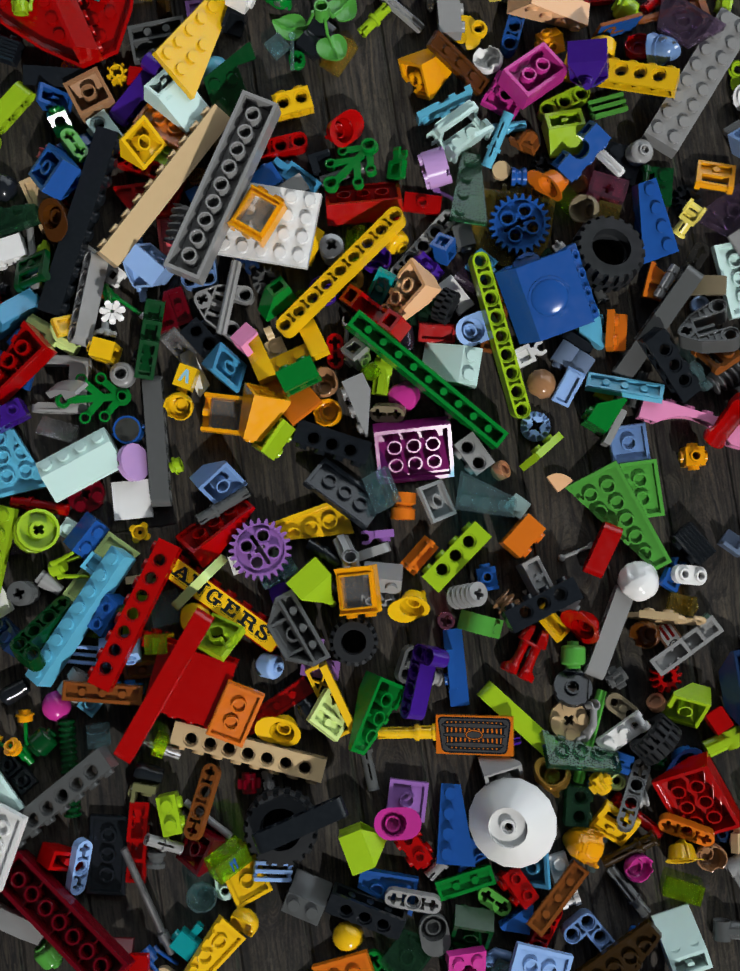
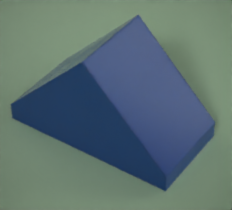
M40 81L36 95V102L43 111H49L51 107L56 105L60 107L65 106L67 113L71 114L72 100L68 93Z
M533 904L526 910L517 907L499 920L498 924L501 930L530 935L531 928L525 923L533 914Z

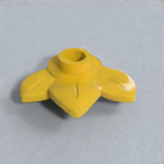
M462 15L461 21H465V33H462L461 40L454 42L458 44L465 43L466 49L472 50L479 46L480 40L487 35L488 28L482 20L475 21L471 16Z

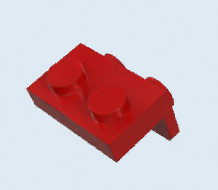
M512 867L508 871L500 870L495 874L498 878L497 884L503 891H507L510 896L508 899L514 907L526 910L539 899L538 893L520 868Z

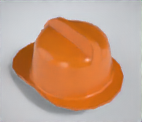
M551 169L544 173L536 170H529L527 172V181L536 191L555 201L562 199V192L569 184V180L557 170Z

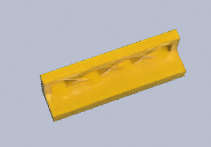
M326 660L314 667L311 666L304 669L317 699L320 696L319 692L322 685L330 689L331 698L333 696V702L337 704L340 714L348 727L343 731L340 738L349 733L351 734L353 717ZM320 668L323 675L321 681L313 679L310 672Z

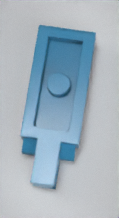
M276 157L272 162L285 181L300 172L310 188L308 192L316 193L322 185L318 179L292 160L284 162Z

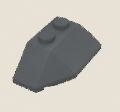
M291 589L276 597L266 627L285 661L314 667L331 657L293 590Z

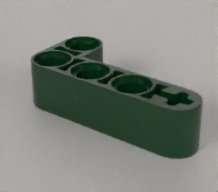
M68 596L56 598L10 641L9 646L15 658L33 672L42 670L46 664L40 648L45 645L72 605L71 599Z

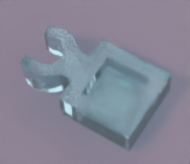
M694 360L690 362L689 370L699 379L700 382L698 384L702 391H708L713 385L705 378L703 367Z

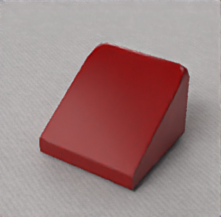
M128 67L126 82L128 87L140 74L142 67Z

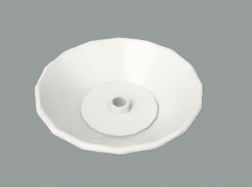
M503 777L489 782L490 784L485 785L475 794L469 809V830L475 845L488 859L503 867L523 868L538 863L550 852L557 836V817L550 800L537 786L520 778ZM510 823L512 829L507 828L506 824Z

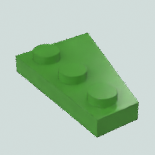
M657 459L619 464L647 517L665 516Z

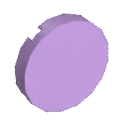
M135 443L122 446L117 454V461H119L118 469L121 475L131 482L145 479L148 475V460L145 449Z

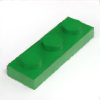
M490 863L434 881L441 902L497 884Z

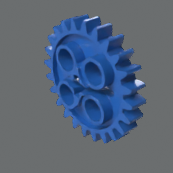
M515 193L512 200L509 196H506V202L500 200L499 204L501 207L494 206L496 212H491L490 216L494 219L489 220V224L493 225L489 227V232H495L491 235V239L497 238L495 245L502 244L501 251L508 248V254L514 250L515 256H517L519 251H522V254L526 253V250L533 252V247L540 249L539 242L545 243L544 237L549 236V232L546 230L551 228V225L546 223L550 222L551 217H545L549 211H542L544 203L538 206V198L531 201L532 195L525 199L524 193H522L521 198H518ZM527 209L529 214L524 216L519 211ZM510 217L512 222L504 223L502 218ZM519 222L520 224H523V227H520L519 225L516 226V223ZM529 226H535L537 228V231L532 233L529 232L527 228ZM514 233L518 234L520 236V239L516 241L512 240L510 238V235Z

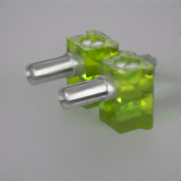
M158 730L154 742L144 740L143 744L151 748L152 756L163 758L164 755L177 760L180 759V750L168 745V733Z

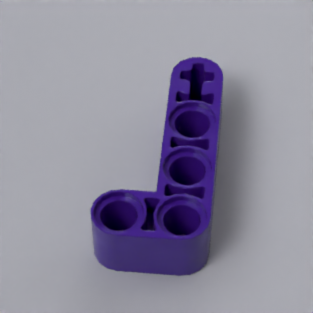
M152 52L144 55L141 60L142 71L109 112V117L123 128H127L147 104L144 101V85L164 69L152 56Z
M415 645L400 707V715L403 719L423 720L425 717L436 667L445 668L449 663L450 657L446 650L430 645Z

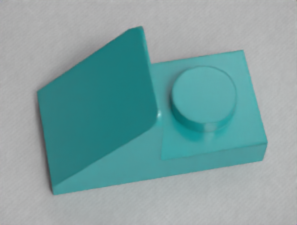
M380 266L366 295L379 305H382L389 295L390 288L394 286L397 275Z

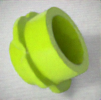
M171 457V462L168 463L172 473L179 475L180 472L185 470L180 457Z

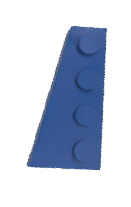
M653 178L632 186L633 212L635 213L634 229L640 234L639 239H642L644 243L642 248L645 249L644 264L679 252L657 179Z

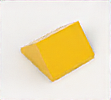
M144 114L119 139L120 157L141 170H145L167 146Z

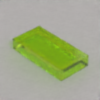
M666 875L662 895L701 907L706 888Z

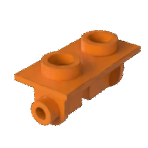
M424 535L400 564H403V567L415 576L439 547L434 541Z

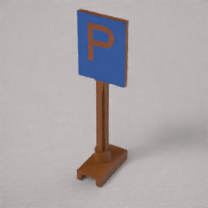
M688 0L689 2H686L684 5L644 16L640 12L600 23L591 38L598 35L618 36L632 32L637 25L648 24L684 13H693L697 27H702L706 24L705 20L711 18V14L706 0Z

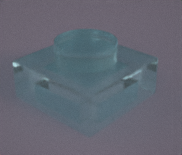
M278 32L264 43V47L276 61L290 50V45Z

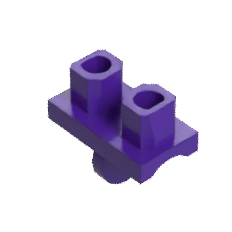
M420 250L418 255L413 257L434 275L437 281L444 275L445 272L440 268V265L434 262L424 251Z

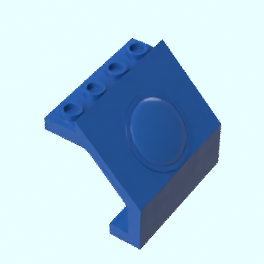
M576 243L569 244L553 254L517 267H512V265L506 266L494 273L519 344L549 339L595 322L594 319L600 316Z

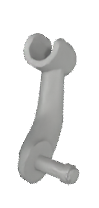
M591 699V701H587L584 704L585 708L590 710V721L585 730L580 733V737H576V742L581 740L588 742L596 730L597 710L600 708V702L597 699Z

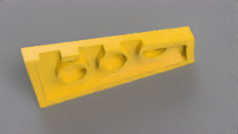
M327 502L275 521V528L281 525L280 533L287 532L284 539L290 540L354 533L350 519Z

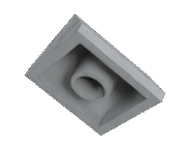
M442 479L415 489L429 525L457 514Z

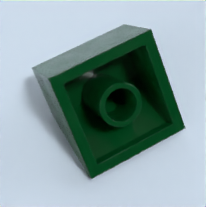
M456 904L451 921L450 946L468 948L483 945L487 951L494 933L495 911L484 907L476 908L466 904Z

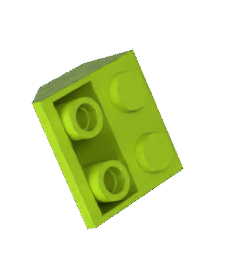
M581 108L544 114L541 129L550 159L557 158L563 150L571 155H577L582 150L583 142L577 135L586 124Z

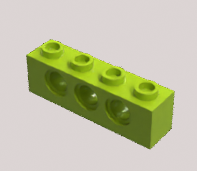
M476 521L472 524L468 522L461 529L463 533L459 537L455 535L448 542L450 547L446 551L442 549L435 556L437 560L432 565L428 563L422 569L424 574L421 577L436 592L439 593L491 539L492 536ZM470 536L473 539L471 547H466L463 544L464 537ZM452 550H457L460 553V558L457 561H453L450 558ZM439 564H444L447 568L444 575H439L436 571Z

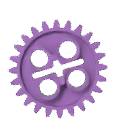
M258 518L256 524L250 520L249 526L242 523L244 529L237 528L238 536L232 535L235 542H229L234 547V549L228 550L229 553L234 554L230 560L237 561L233 567H241L238 573L241 574L245 571V578L252 575L253 581L256 580L257 576L260 577L261 582L264 580V576L271 580L272 573L278 576V569L284 571L282 564H289L285 558L291 557V554L287 553V551L291 550L292 547L286 546L290 539H284L287 532L280 533L282 526L280 525L275 528V521L269 525L268 519L261 523L260 518ZM261 532H267L269 534V537L266 541H260L258 539V535ZM251 535L255 537L260 547L265 546L263 551L270 560V564L266 563L260 552L255 553L257 547L251 540ZM246 542L252 544V549L248 552L242 550V545ZM271 548L279 550L277 557H270L268 555ZM254 559H262L263 564L260 568L252 566Z

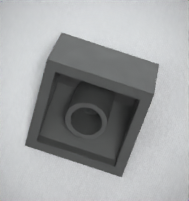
M297 868L282 903L281 911L318 926L333 883Z

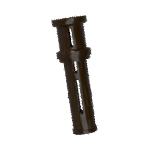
M650 829L649 833L641 837H634L633 842L602 856L601 860L604 866L608 868L638 852L644 854L646 853L645 850L655 845L657 847L660 846V841L654 830Z

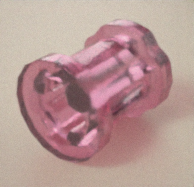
M441 612L437 616V624L442 629L448 630L454 626L455 619L451 613ZM448 615V619L451 622L443 626L441 618H445Z

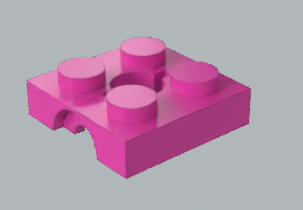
M498 70L480 105L502 116L503 110L514 114L512 119L514 121L521 108L511 98L503 99L500 94L505 91L498 84L502 73L501 70Z
M481 945L446 951L445 961L448 971H486V949Z

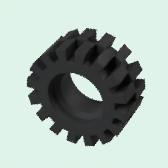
M447 287L443 288L434 302L431 318L447 325L450 319L452 320L453 314L456 313L455 310L459 306L460 293Z

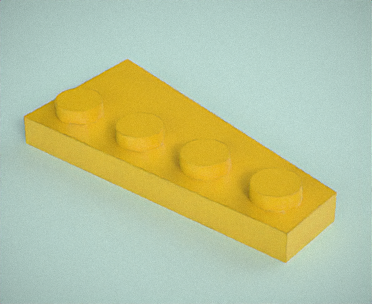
M219 914L184 971H217L246 940L245 936Z

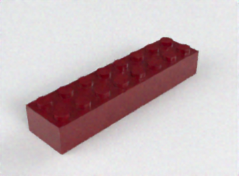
M28 849L17 851L1 893L76 971H128L136 960L46 868L36 861L37 858Z

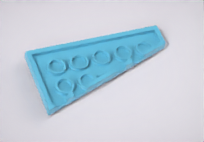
M14 427L0 434V499L47 488L40 477L35 460Z

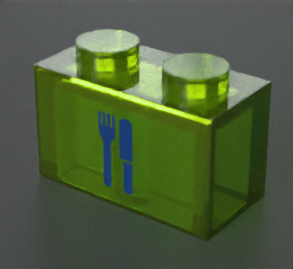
M234 835L204 858L210 876L222 885L249 864L252 858L246 843Z

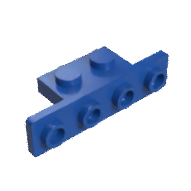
M443 629L444 650L449 653L450 657L446 667L447 673H444V683L448 685L450 706H467L470 703L462 629Z

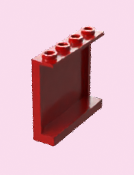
M166 636L161 640L146 695L178 640ZM196 650L161 713L166 714L169 718L183 719L188 724L202 725L207 729L228 679L233 680L240 659L228 656L222 662Z

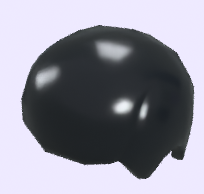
M0 173V202L5 203L17 196L19 187L16 179L12 176Z

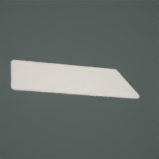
M190 349L180 354L179 358L183 364L197 368L200 371L195 390L198 396L201 397L210 384L193 350Z

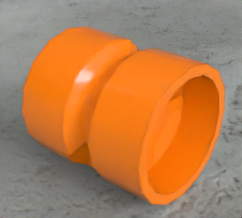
M392 492L391 503L394 504V507L391 508L390 519L415 520L416 510L413 508V505L416 504L417 493Z

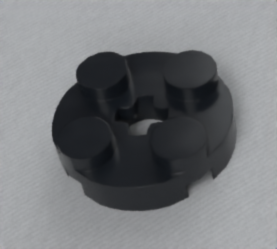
M564 669L553 681L552 689L555 700L567 707L576 708L583 706L592 694V682L579 669ZM570 684H574V687L577 688V690L572 692L570 691V689H568V686H570Z

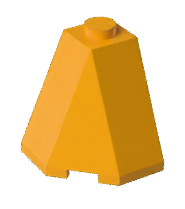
M428 48L397 59L401 76L405 82H410L415 88L413 92L418 98L429 101L434 98L452 73Z
M244 383L238 430L243 440L250 443L255 441L262 442L290 406V399L280 392L275 395L268 387Z

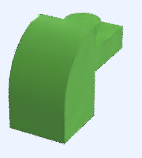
M462 609L457 628L499 639L504 620Z

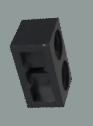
M195 317L179 333L205 359L213 350H206V343L214 342L215 347L219 342H223V340L217 333L212 334L208 330L210 326L204 319L200 321ZM201 328L202 331L200 335L193 336V330Z

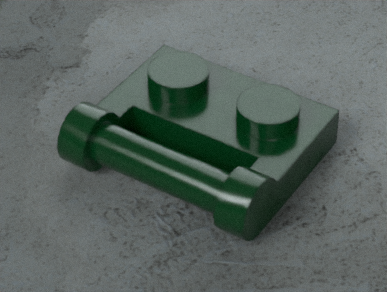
M641 165L639 173H641V183L648 181L649 174L653 175V178L657 179L665 207H670L672 205L674 168Z
M47 249L17 261L14 289L18 293L25 291L27 287L36 283L50 280L51 276L48 271L51 252Z

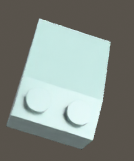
M425 342L422 362L450 385L475 389L478 382L483 348Z

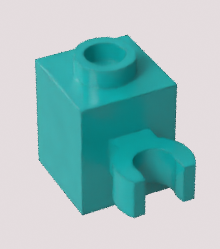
M198 920L191 930L185 925L181 930L177 928L170 937L172 942L169 947L188 962L202 942L198 935L202 931L204 924Z

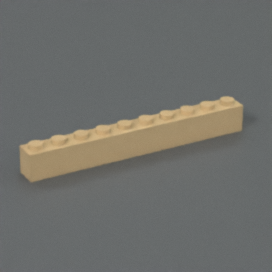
M216 104L204 108L200 114L202 118L199 122L195 120L189 128L191 132L188 136L184 135L179 140L178 144L180 146L176 151L173 149L166 157L168 159L165 165L161 164L155 171L156 177L153 180L150 178L143 186L145 191L142 195L138 193L132 200L134 205L131 209L126 208L120 216L122 218L120 223H115L108 231L111 233L107 239L103 238L97 245L99 249L96 254L113 268L121 264L134 244L142 237L225 130L230 117Z

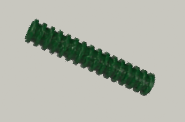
M63 719L57 722L60 725L58 728L60 734L58 736L61 737L59 749H61L60 755L62 758H60L62 764L60 766L63 768L61 771L63 776L78 764L76 762L78 756H76L77 750H75L77 747L75 741L77 739L74 738L76 726L73 725L75 723L73 719ZM64 790V796L67 797V792ZM81 800L77 803L73 801L69 804L71 808L66 811L64 817L76 818L82 815L80 811L81 805H79Z

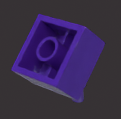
M607 38L567 41V65L571 82L585 90H589L608 79L609 55Z

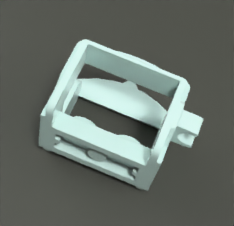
M469 99L436 122L432 131L426 135V139L433 137L435 140L431 142V146L435 144L438 147L443 146L446 158L449 162L452 161L455 164L458 161L459 155L483 138L488 141L495 127L486 118L480 121L477 116L479 107L474 101ZM468 116L471 123L443 141L444 132Z

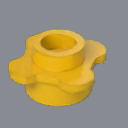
M146 522L130 526L129 530L131 531L134 543H139L141 540L148 541L151 538Z

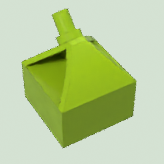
M314 557L286 582L301 601L328 604L331 608L337 604L332 595V574L317 557Z
M361 821L340 829L338 836L352 876L375 868L387 841L379 837L373 827Z

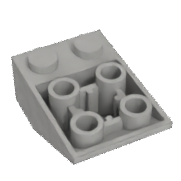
M362 372L342 381L340 393L343 400H348L350 404L348 405V411L352 419L356 418L357 420L355 424L359 435H364L366 439L368 438L371 389Z

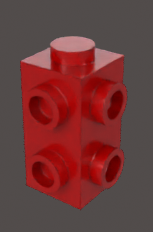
M421 831L412 839L393 841L399 851L403 849L406 853L405 859L410 867L415 866L417 870L427 868L433 859V849L427 841L423 842L420 837L422 836Z

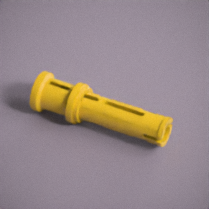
M416 723L414 726L381 727L377 732V739L409 738L420 741V739L436 741L435 723H432V725H419V723Z

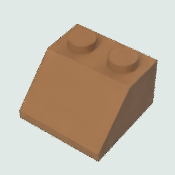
M97 66L63 83L85 125V121L102 109L109 113L116 103Z

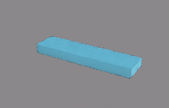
M588 372L585 391L662 404L665 384Z

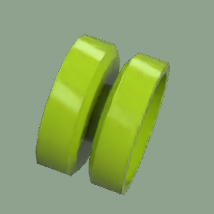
M36 508L27 511L17 518L12 528L14 543L19 549L27 553L36 554L49 549L56 543L60 535V526L57 518L45 509ZM35 529L38 530V534H34Z

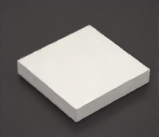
M149 479L111 483L114 521L154 517L150 500Z

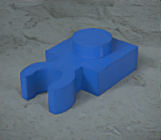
M672 557L670 567H665L659 585L671 593H677L680 584L675 583L671 579V569L677 565L679 557ZM680 561L679 564H684V565H686L687 562H685V561Z

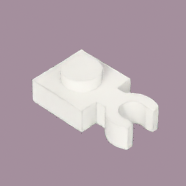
M542 341L536 342L532 348L528 343L515 349L520 369L537 361L535 355L543 356L547 352L546 349L539 351L537 348L538 345L543 343Z

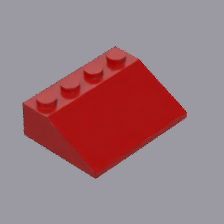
M707 751L686 758L652 780L651 783L668 813L709 826L714 830L715 834L740 827V810ZM690 827L681 828L684 832L692 831Z

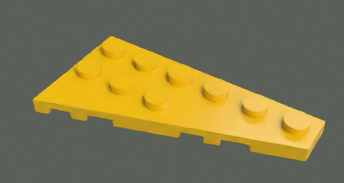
M203 0L152 53V56L190 100L195 98L221 32V25L228 7L225 5V0Z

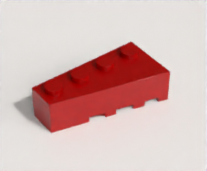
M25 320L21 323V329L18 334H14L10 340L12 343L6 352L3 351L0 356V405H4L58 353L38 329Z

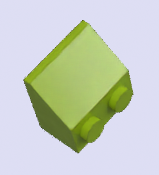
M280 417L262 442L255 441L251 446L274 461L283 453L285 444L293 439L296 429Z

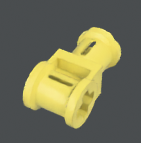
M691 198L681 211L680 220L672 228L673 233L685 239L687 231L691 226L694 227L700 221L707 208H702Z

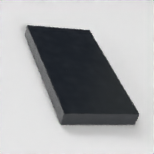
M326 457L322 459L303 483L306 488L364 531L386 503V501Z
M94 813L90 815L89 841L92 843L93 848L86 882V894L126 895L127 883L125 879L127 865L120 850L127 847L128 815Z

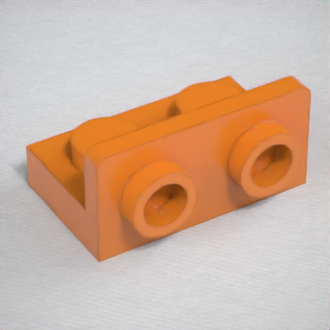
M607 309L605 349L606 352H625L628 315L616 314L615 309Z

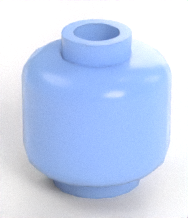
M266 652L257 658L255 669L260 677L273 680L281 676L284 670V662L281 656Z

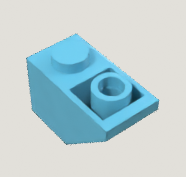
M600 314V316L594 319L595 322L575 329L576 334L589 342L596 350H602L605 347L606 333H603L602 330L604 318Z

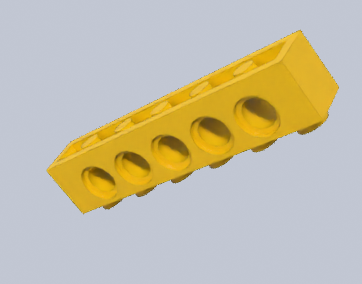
M566 54V58H565L564 64L568 67V65H567V54ZM610 57L608 79L596 87L675 99L680 79V68L673 65L659 66L652 62L645 64L639 63L636 60L625 61L616 57ZM568 71L563 82L573 83L570 81ZM618 72H625L624 75H617ZM639 74L644 75L642 78H636L635 76ZM657 77L663 78L661 81L654 80Z

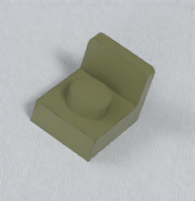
M136 780L129 787L128 796L131 797L130 802L134 803L137 800L138 792H141V795L146 797L155 795L159 790V784Z

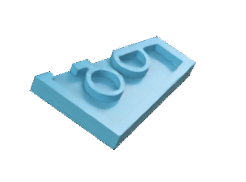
M471 85L465 86V91L458 95L455 92L448 95V98L443 103L438 101L416 112L415 120L418 126H426L437 118H444L466 101L471 100L473 93Z

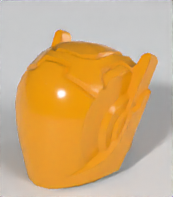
M577 826L567 830L562 837V841L568 853L579 862L599 869L597 862L602 857L604 851L603 837H606V834L586 826Z

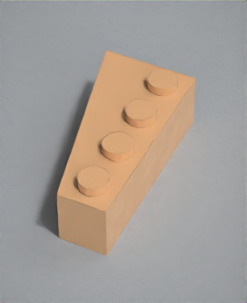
M508 0L506 14L576 32L588 26L590 3L583 0Z

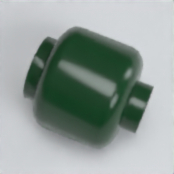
M39 727L28 738L29 745L27 747L37 757L40 755L47 756L57 746L55 738L57 734L50 727L47 730Z

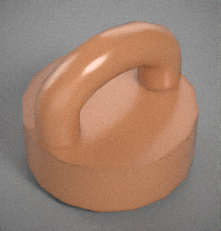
M499 460L491 465L490 471L496 480L501 481L510 477L511 469L506 461Z
M653 693L646 700L647 707L653 713H659L666 708L667 700L661 693Z

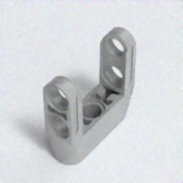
M55 355L44 365L45 367H69L68 380H75L78 374H85L87 380L90 383L92 381L91 358ZM81 376L77 378V380L85 381ZM84 389L78 395H91V393ZM37 402L32 404L31 412L41 414H81L90 407V403L70 404L67 408L60 409L55 405V402Z

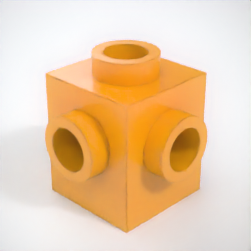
M557 27L545 28L540 33L535 34L536 42H534V47L545 42L555 54L565 51L563 33Z
M687 443L686 447L679 449L678 461L680 468L688 467V471L700 470L699 467L706 465L708 453L705 450V446H698V443Z

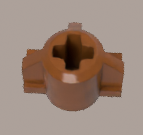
M525 129L522 132L516 133L514 137L510 136L508 138L511 146L516 147L521 153L534 156L540 147L538 135L531 129Z

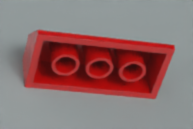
M51 0L82 68L84 69L103 61L101 52L104 50L100 41H95L94 39L97 35L93 26H88L87 21H90L86 10H81L80 8L83 5L82 1Z
M399 181L364 184V188L361 190H355L353 185L339 186L337 192L333 194L325 191L328 226L338 227L344 224L375 223L389 208L394 206L399 207L403 212ZM399 216L393 218L392 221L398 220Z

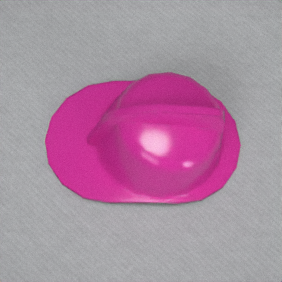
M408 807L382 809L374 819V828L378 836L390 841L412 839L418 835L422 825L421 817L417 811Z

